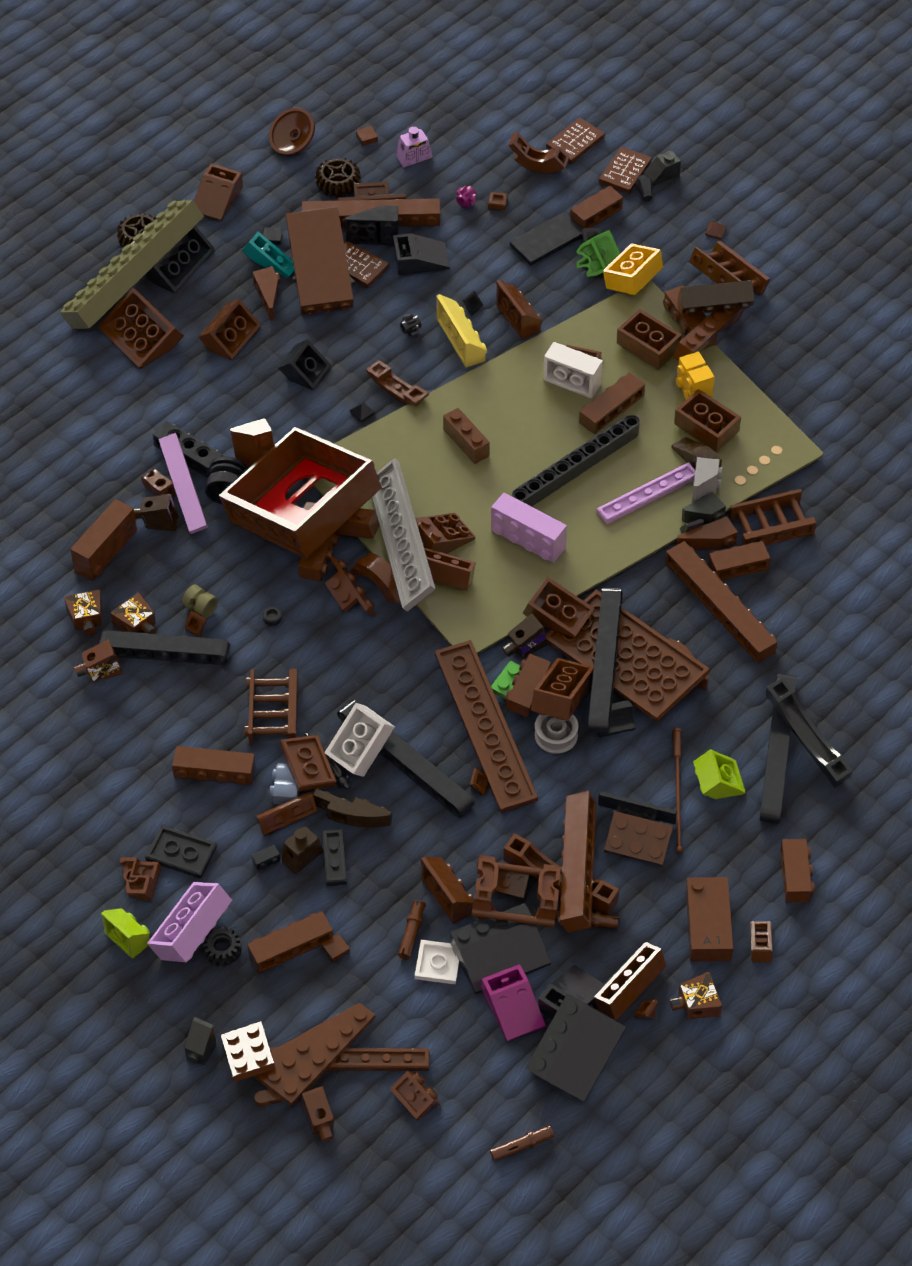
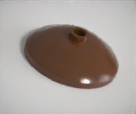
M290 108L279 114L269 130V142L272 148L279 154L286 156L294 155L304 150L311 142L315 133L313 117L302 108Z

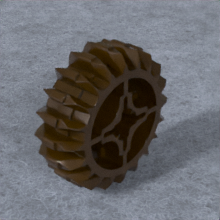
M338 157V159L331 158L330 161L326 159L324 163H320L316 170L315 180L317 187L320 191L324 192V195L329 193L330 197L336 195V197L342 195L344 197L345 194L350 195L352 191L354 192V184L360 183L361 175L356 163H353L352 160L347 161L346 157L344 159Z
M137 213L134 216L130 214L129 218L124 217V221H120V224L117 226V239L120 246L124 248L126 245L131 244L134 241L133 238L145 230V226L154 222L156 217H152L151 214L146 215L145 213L142 215Z

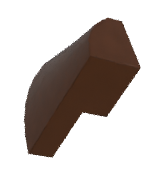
M121 857L120 863L123 866V877L126 881L127 894L139 900L152 901L161 869L160 863L140 862L138 858Z

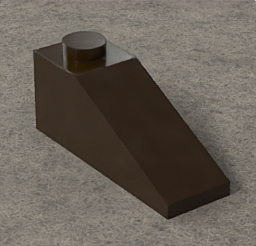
M685 437L671 446L695 470L697 457L719 459V467L722 466V458L710 447Z

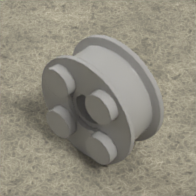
M573 714L569 720H559L550 715H539L535 722V741L541 749L550 754H560L569 751L575 746L578 739V721Z

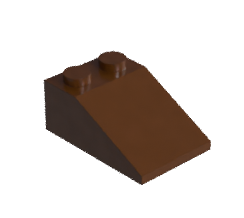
M547 576L527 604L523 614L527 617L533 614L542 626L575 638L595 608Z

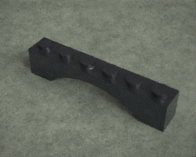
M781 677L767 686L765 695L833 787L836 788L851 778L853 770L842 755L827 742L815 727L785 678Z

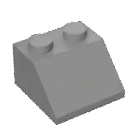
M697 457L692 503L711 492L716 495V490H720L722 467H719V459Z

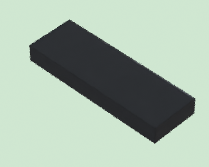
M324 830L322 833L326 885L347 884L343 830Z

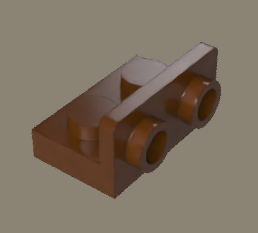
M498 871L496 892L525 898L531 875Z
M406 1071L390 1090L417 1120H420L434 1105L438 1107L441 1103L437 1099L439 1097L438 1094L431 1087L427 1088L423 1084L425 1079L416 1072L414 1074Z

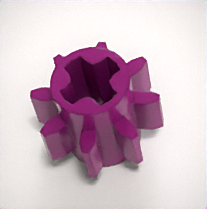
M470 186L460 187L456 191L458 194L456 201L462 207L468 208L477 201L475 199L477 196L476 191Z

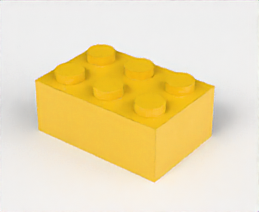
M631 243L603 270L606 289L636 295L663 268L661 250Z

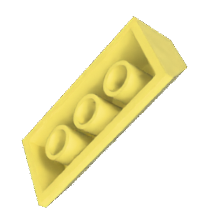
M440 294L436 295L437 321L464 366L467 368L484 362L487 348L484 343H481L478 332L473 330L470 319L465 317L464 309L459 307L455 300Z

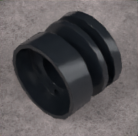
M222 456L213 459L209 466L205 494L213 502L222 504L219 495L247 471L248 468L241 460L234 457Z

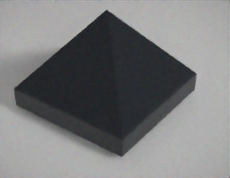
M475 290L462 300L470 315H473L483 306Z
M364 401L350 409V413L360 422L375 414V411Z

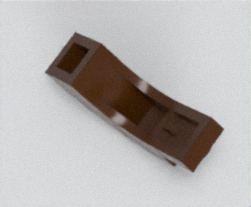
M518 132L512 134L508 145L516 153L514 160L517 163L536 172H558L565 169L569 156L560 146L550 150H539L532 147Z
M369 553L365 557L358 559L355 565L350 568L354 575L370 578L379 587L387 602L398 603L400 601L391 564L382 557Z

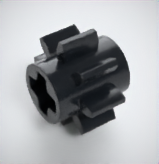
M412 314L403 316V321L400 322L402 332L409 336L418 334V329L422 327L418 316H413Z

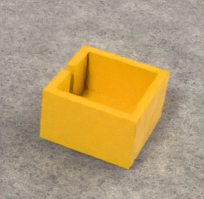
M700 352L680 357L679 365L677 366L678 376L676 384L683 390L685 399L687 400L698 389L713 397L715 376L708 365H706Z

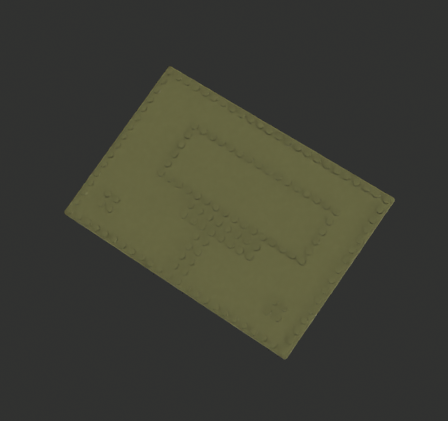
M651 280L636 295L618 292L435 389L417 405L407 404L334 443L365 458H370L374 462L376 473L395 458L400 463L415 518L456 513L476 537L469 543L448 553V555L476 562L473 581L468 590H459L453 586L433 581L435 590L416 605L450 646L471 640L476 653L483 652L509 637V631L527 618L523 611L547 576L579 597L677 541V536L681 534V526L687 524V522L681 520L682 508L692 503L694 481L608 525L596 513L597 508L686 464L687 462L671 448L676 442L687 437L705 445L674 424L675 410L686 401L683 390L676 384L679 361L672 356L660 369H657L616 343L617 329L639 309L682 334L681 340L687 336L685 333H682L679 324L673 320L669 310L665 309L663 305L665 294ZM553 342L565 346L571 345L602 352L600 359L603 360L602 381L592 399L543 380L544 356ZM716 345L703 349L700 354L715 376L712 398L741 416L740 431L717 452L714 451L722 458L720 490H716V496L726 505L725 512L730 510V505L745 502L822 458L823 452ZM630 372L644 382L645 395L595 435L579 423V411L581 408L591 403L596 396H600L609 386L614 385L620 377H624ZM456 408H459L490 442V456L476 464L468 458L443 430V415ZM636 415L639 417V435L635 439L532 506L567 525L566 549L554 563L542 559L539 555L527 551L524 547L512 543L509 539L497 535L491 530V507L503 493L512 496V492L517 487L625 416ZM773 446H779L782 448V453L778 455L773 454L771 449ZM767 456L770 458V463L763 465L759 462V458ZM755 466L758 468V472L755 475H751L747 472V468ZM743 476L746 482L743 485H738L735 483V478ZM321 478L313 486L324 497L336 484ZM373 498L368 500L361 508L375 510L376 512ZM380 526L374 539L358 537L371 553L382 557L390 564Z

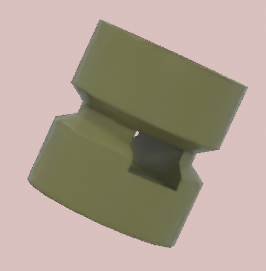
M195 584L190 586L182 598V605L207 619L215 611L218 605V598Z

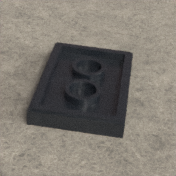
M161 825L145 856V860L159 862L161 866L201 879L217 848V843Z

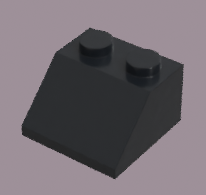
M307 339L295 344L278 369L289 381L312 390L331 364Z

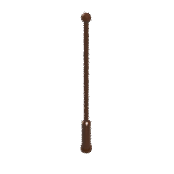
M674 728L672 729L673 757L676 761L677 846L675 851L681 853L683 847L681 846L679 759L681 758L682 730Z

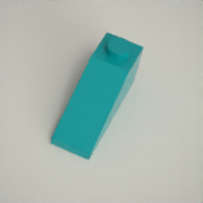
M259 231L242 250L255 263L265 268L273 266L276 273L278 272L287 278L294 271L293 261Z

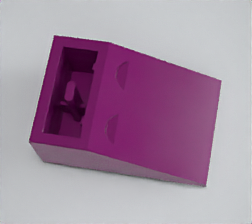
M520 964L482 978V993L507 1042L546 1027L530 983Z

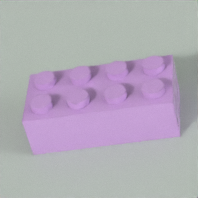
M503 493L492 505L491 530L495 534L509 539L512 543H516L527 551L533 552L542 559L552 563L566 549L567 525L506 493Z
M193 882L147 944L161 960L187 962L192 958L197 947L204 942L209 931L215 927L220 916L227 911L232 899L218 883Z

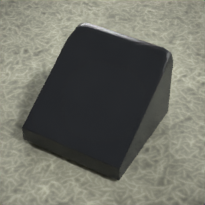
M703 519L681 526V534L703 526Z

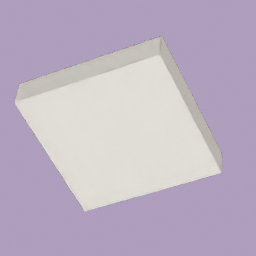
M421 940L415 979L456 984L459 959L457 955L455 956L451 944Z

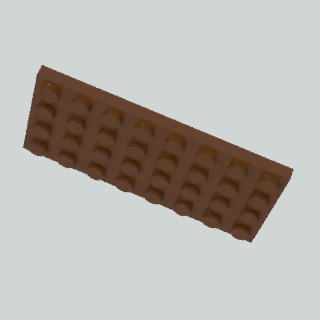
M595 590L584 600L595 610L575 638L553 629L545 635L547 643L568 659L594 667L602 594L598 590ZM622 608L614 692L624 699L630 700L632 705L658 722L710 673V668Z

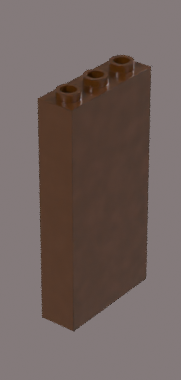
M338 207L286 213V225L301 314L310 315L315 312H331L337 309L347 310L352 308L353 294Z

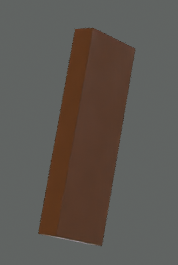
M308 792L259 814L256 818L261 833L266 835L318 810L313 794Z

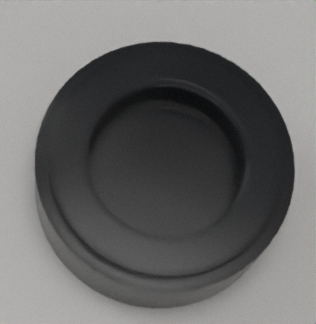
M268 607L263 611L262 615L265 624L275 626L281 622L282 614L277 607Z

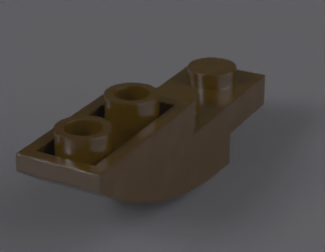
M316 789L313 793L316 806L326 810L330 820L357 827H385L392 824V812L385 807L371 804L366 799L356 797L353 803H351L347 799L336 797L328 791Z

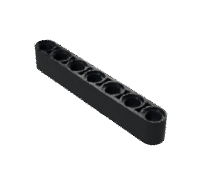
M102 631L98 640V644L109 639L117 657L214 665L228 663L231 644L223 639L120 631Z

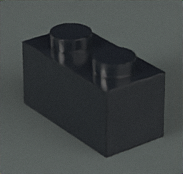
M275 845L251 855L252 862L257 871L280 861V854Z

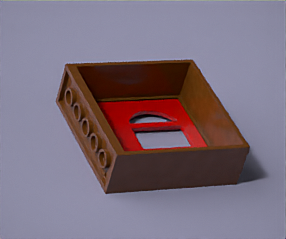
M294 427L225 489L219 497L230 523L307 558L370 500L382 486L374 468V462L370 458H365L356 452H351L342 446L335 445L331 441H326L317 435H312L305 430ZM312 477L293 496L286 500V494L292 485L304 478ZM321 478L336 484L310 510L307 511L294 505Z

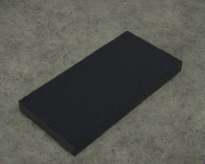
M564 211L511 240L510 246L531 266L582 238V228Z

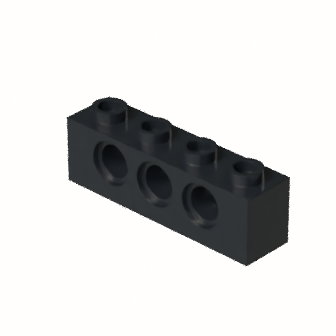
M168 421L153 433L154 446L160 450L162 449L158 439L176 433L187 466L208 478L211 461L223 456L219 450L211 448L204 441L196 439L192 434L186 433L177 425L171 424Z

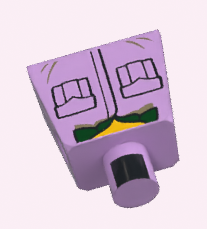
M410 127L409 133L399 137L396 157L403 168L432 158L429 140L424 132L417 127Z

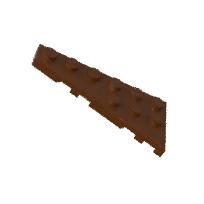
M357 1003L270 1051L276 1069L253 1077L290 1106H293L302 1097V1093L306 1092L375 1019V1014L361 1003Z

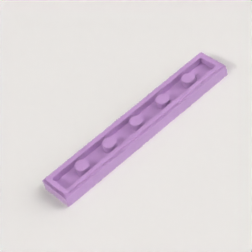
M174 433L158 439L190 534L208 528L177 434Z
M688 462L597 508L596 513L608 525L693 482L696 470Z

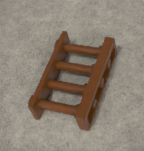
M721 241L716 242L713 251L707 254L698 247H695L689 263L717 284L752 280L753 290L758 294H763L770 281L769 277Z
M801 489L730 505V520L739 518L745 532L743 533L742 546L763 541L766 546L815 534L816 521L814 517L806 519L799 506L802 495ZM791 506L798 521L788 523L781 508ZM774 510L780 525L770 527L764 512ZM756 514L763 529L752 531L746 516Z
M250 669V677L246 679L247 689H250L249 723L245 725V737H249V745H253L254 735L284 734V736H288V739L297 738V669H289V676L285 678L255 679V671ZM255 686H286V688H289V692H285V694L255 695ZM255 702H285V704H288V708H285V710L254 711ZM285 718V720H288V725H284V727H254V719Z

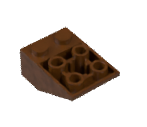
M212 163L209 165L202 177L194 199L195 204L205 217L218 221L223 220L243 188L242 172Z
M456 513L415 518L423 547L448 554L476 538Z

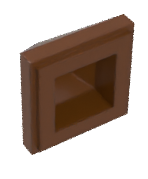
M710 222L705 235L721 240L727 226Z
M190 611L184 628L197 636H201L207 619Z
M474 768L469 785L481 795H485L488 783L486 776L480 770Z
M656 999L644 1000L633 1017L655 1018L658 1001Z

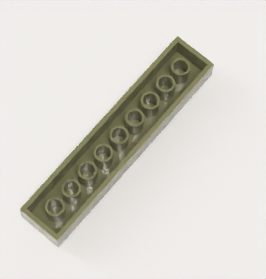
M193 200L172 201L167 205L168 208L159 213L154 222L146 225L145 230L133 238L134 241L126 245L119 256L110 260L111 263L107 267L102 268L96 278L88 281L87 286L75 294L76 297L63 306L64 309L60 314L72 329H89L204 217Z

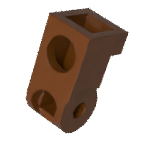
M153 469L141 477L145 488L154 495L170 494L172 498L176 496L173 482L157 470Z

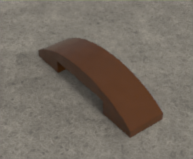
M380 360L366 369L368 375L383 390L401 402L417 405L429 396V393L419 386L415 385L412 387L392 374L391 368Z

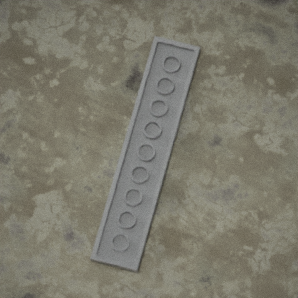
M394 458L377 472L382 488L372 498L403 609L409 611L427 595L431 594L435 590V585L399 461Z

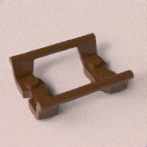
M479 855L477 874L482 877L476 880L472 916L554 927L559 890L554 888V886L559 885L560 866L544 864L543 868L499 863L495 861V857ZM498 871L539 876L537 898L540 901V907L535 916L492 910L491 896L496 891Z

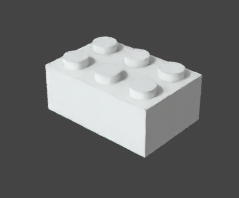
M553 342L544 356L543 380L592 399L601 385L603 360Z
M355 703L326 749L325 754L351 773L364 777L395 726L367 706Z

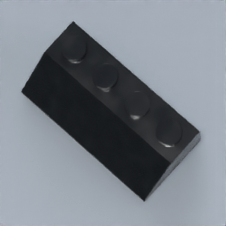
M194 226L145 275L153 284L175 293L215 248L200 230Z

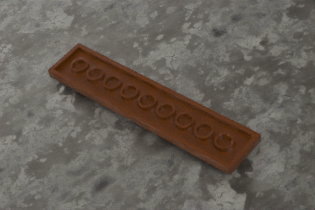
M469 640L436 650L435 657L500 813L537 802L538 796L472 641Z

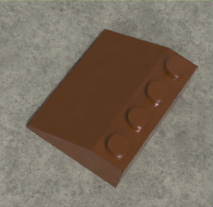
M135 288L129 291L98 326L140 369L172 350L184 337Z

